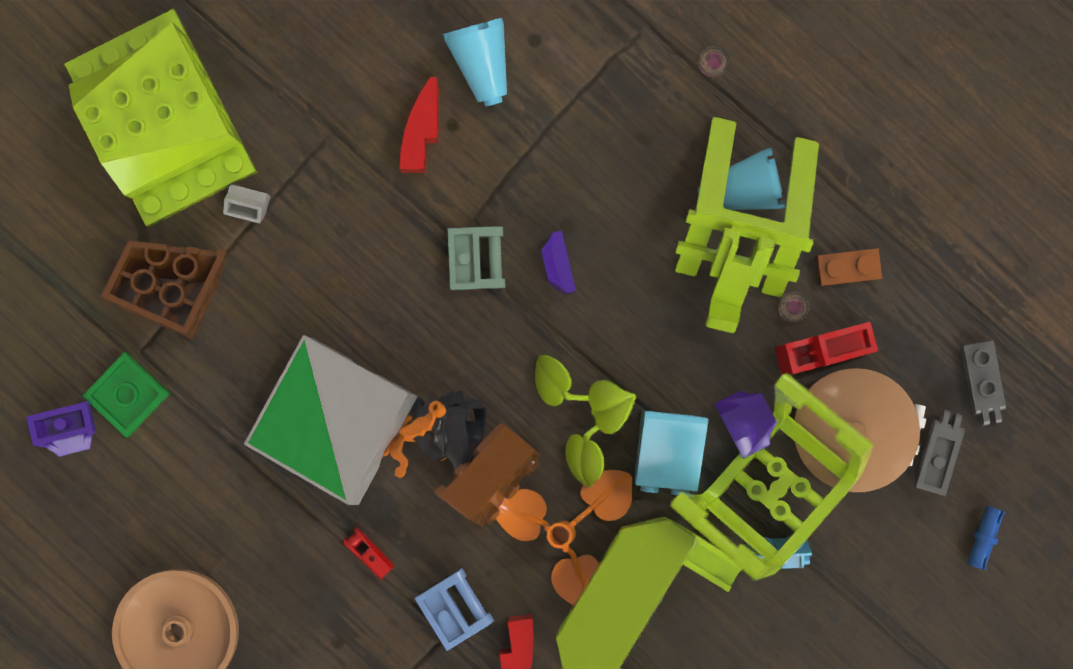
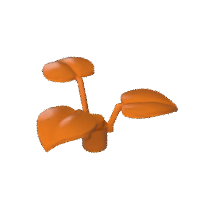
M605 470L600 479L591 488L583 485L581 497L590 506L571 522L561 520L550 526L547 521L543 520L547 512V505L540 494L530 489H520L510 500L505 499L499 507L501 511L496 519L509 535L521 541L536 539L540 534L541 525L544 526L548 542L555 548H562L571 557V559H562L555 565L551 579L553 587L560 597L574 606L599 565V562L592 555L587 554L577 558L576 553L569 547V544L576 535L574 527L593 510L600 519L605 521H615L624 516L632 502L633 478L630 473L625 471Z

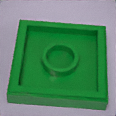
M123 352L82 397L90 401V404L122 435L129 438L171 393L128 352Z

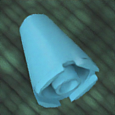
M499 18L443 34L444 40L477 102L484 101L485 107L503 102L502 96L507 94L503 19Z
M772 148L764 149L729 167L723 208L728 210L785 208L784 200L778 201V198H782V188L775 159L768 160V156L773 155Z

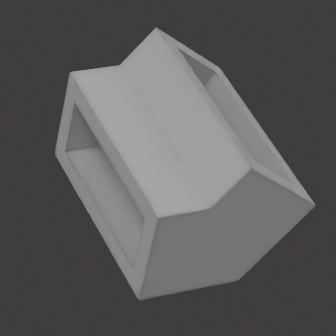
M230 184L228 194L224 199L223 214L261 223L266 215L270 195Z

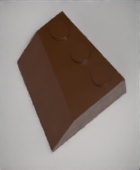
M128 241L101 297L110 304L193 340L219 286L228 252L224 250L213 251L194 247L183 248L167 246L165 244Z
M500 422L475 449L473 453L475 459L471 463L460 464L453 472L455 475L453 482L447 488L441 484L434 493L470 521L484 527L486 523L491 524L498 517L501 511L499 507L505 499L510 500L520 488L518 483L524 475L529 476L539 464L537 459L541 454Z

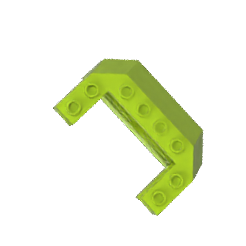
M667 517L621 527L556 634L563 669H622L620 666L682 564L727 592L731 589L732 583L742 569L734 561H731L718 547Z

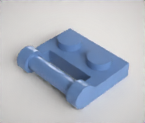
M463 568L455 571L415 597L416 602L447 651L494 622L490 612H485L466 581L465 577L467 575ZM453 585L456 586L476 619L470 625L447 590Z

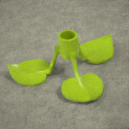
M540 355L536 362L535 384L541 399L551 406L560 405L563 402V398L566 400L589 401L592 407L591 413L595 417L596 425L588 430L583 438L578 434L571 435L565 450L566 460L573 475L584 486L591 488L603 473L604 456L600 447L594 441H589L590 437L599 429L606 434L618 431L627 420L636 395L622 390L606 380L595 382L591 386L589 395L570 394L567 391L571 387V378L566 368L553 357Z

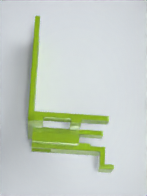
M713 117L695 211L689 209L686 223L691 224L685 241H679L676 248V253L680 254L676 265V272L696 276L701 260L712 262L709 276L717 277L718 279L710 299L705 325L709 328L734 333L739 323L741 307L750 286L758 287L763 275L767 276L762 285L761 292L776 297H782L788 281L797 282L800 270L794 268L801 251L810 252L813 245V240L809 239L819 143L800 137L795 138L784 223L723 208L736 122ZM712 229L723 231L717 250L706 247ZM739 236L756 240L750 258L735 254L738 248ZM774 244L779 245L772 263H769L774 250Z

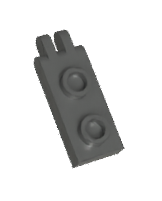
M994 340L960 346L973 414H979L982 426L990 425L989 412H991L994 424L1001 423V410L1006 409Z
M947 410L942 411L939 421L934 419L931 424L913 487L946 496L965 429L960 427L962 415L955 413L951 424H948L950 411Z

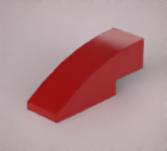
M437 77L429 78L411 110L401 146L400 171L402 173H426L427 143H439V82Z
M871 322L774 347L782 376L785 373L792 375L878 351Z
M533 614L508 617L511 648L500 649L501 669H531L534 646Z

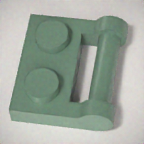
M503 227L448 228L450 290L506 288L505 279L502 278L501 261ZM479 237H488L490 279H481Z

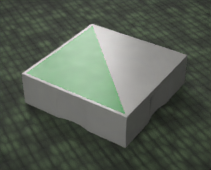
M303 335L244 445L345 504L359 505L380 467V462L387 446L398 434L418 396L388 379L357 365L350 358L318 340Z

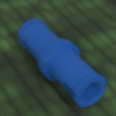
M988 505L985 506L978 531L975 530L973 534L975 541L969 559L966 562L968 565L983 570L987 569L986 566L993 545H997L999 538L996 536L1005 511Z

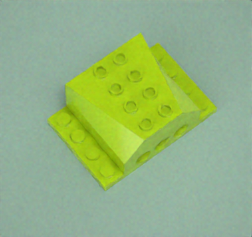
M174 9L65 63L73 80V83L69 84L73 109L101 164L123 195L133 199L147 227H151L228 188L230 184L234 185L257 173Z

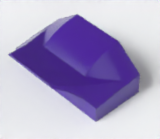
M562 230L550 234L545 246L541 249L548 283L563 295L574 293L576 288Z
M741 390L714 403L743 459L771 446L770 435L777 421L762 393L747 394Z
M90 401L26 417L33 447H45L54 452L58 457L90 449L92 435L96 432Z

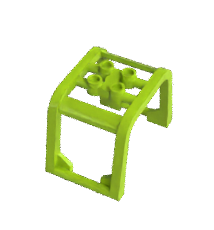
M787 373L774 385L775 406L773 415L777 424L773 428L770 440L781 429L841 479L830 493L823 499L811 489V484L807 479L798 477L788 469L784 459L774 457L763 449L745 459L739 453L703 494L691 495L681 491L670 505L755 581L774 575L797 552L861 477L874 444L850 426L849 423L845 422ZM804 405L807 406L838 432L835 440L850 454L849 464H846L789 416L792 406L798 410H801ZM755 457L767 467L768 473L772 477L778 478V480L771 483L769 491H767V487L763 482L754 481L743 471ZM735 480L747 490V495L753 501H760L767 507L776 521L784 522L795 531L779 551L719 500L721 495ZM790 487L795 497L804 498L816 508L804 522L791 512L790 506L786 502L779 500L787 495ZM705 510H710L758 552L763 559L744 544H741L739 547L735 546L705 519L709 515Z

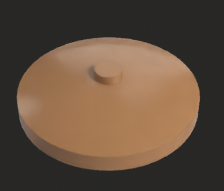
M855 368L833 372L817 381L808 390L874 444L863 474L849 492H867L882 488L896 480L906 471L918 448L920 424L911 398L897 382L879 372ZM804 405L801 410L797 409L794 420L846 464H849L850 454L835 440L838 432L807 406ZM795 442L800 458L809 471L825 484L835 487L841 479Z
M186 569L160 571L135 584L121 600L112 626L114 651L123 669H226L236 651L239 636L237 614L227 593L209 577Z

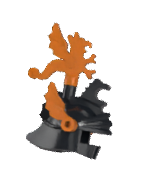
M451 391L447 395L443 394L438 401L431 397L425 407H423L425 401L418 396L411 408L413 415L417 419L405 426L412 420L410 415L406 417L398 434L389 443L383 456H387L390 452L393 459L400 462V467H397L395 470V476L402 478L406 474L408 459L402 453L404 441H418L421 453L427 455L430 460L435 459L440 462L449 458L456 470L460 464L471 463L474 459L473 453L482 441L487 408L477 405L479 404L478 400L469 397L464 399L462 391L456 393ZM471 407H473L475 421H467V412Z

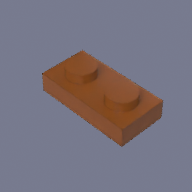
M879 248L816 256L819 286L882 279Z

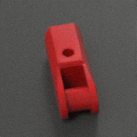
M355 527L353 529L354 533L348 539L344 538L342 542L381 580L395 565L361 529ZM363 541L370 547L364 554L357 549Z

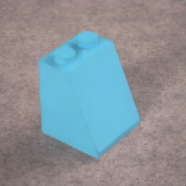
M641 410L634 484L641 486L640 491L659 493V488H669L673 495H679L681 491L687 494L690 491H698L708 418Z

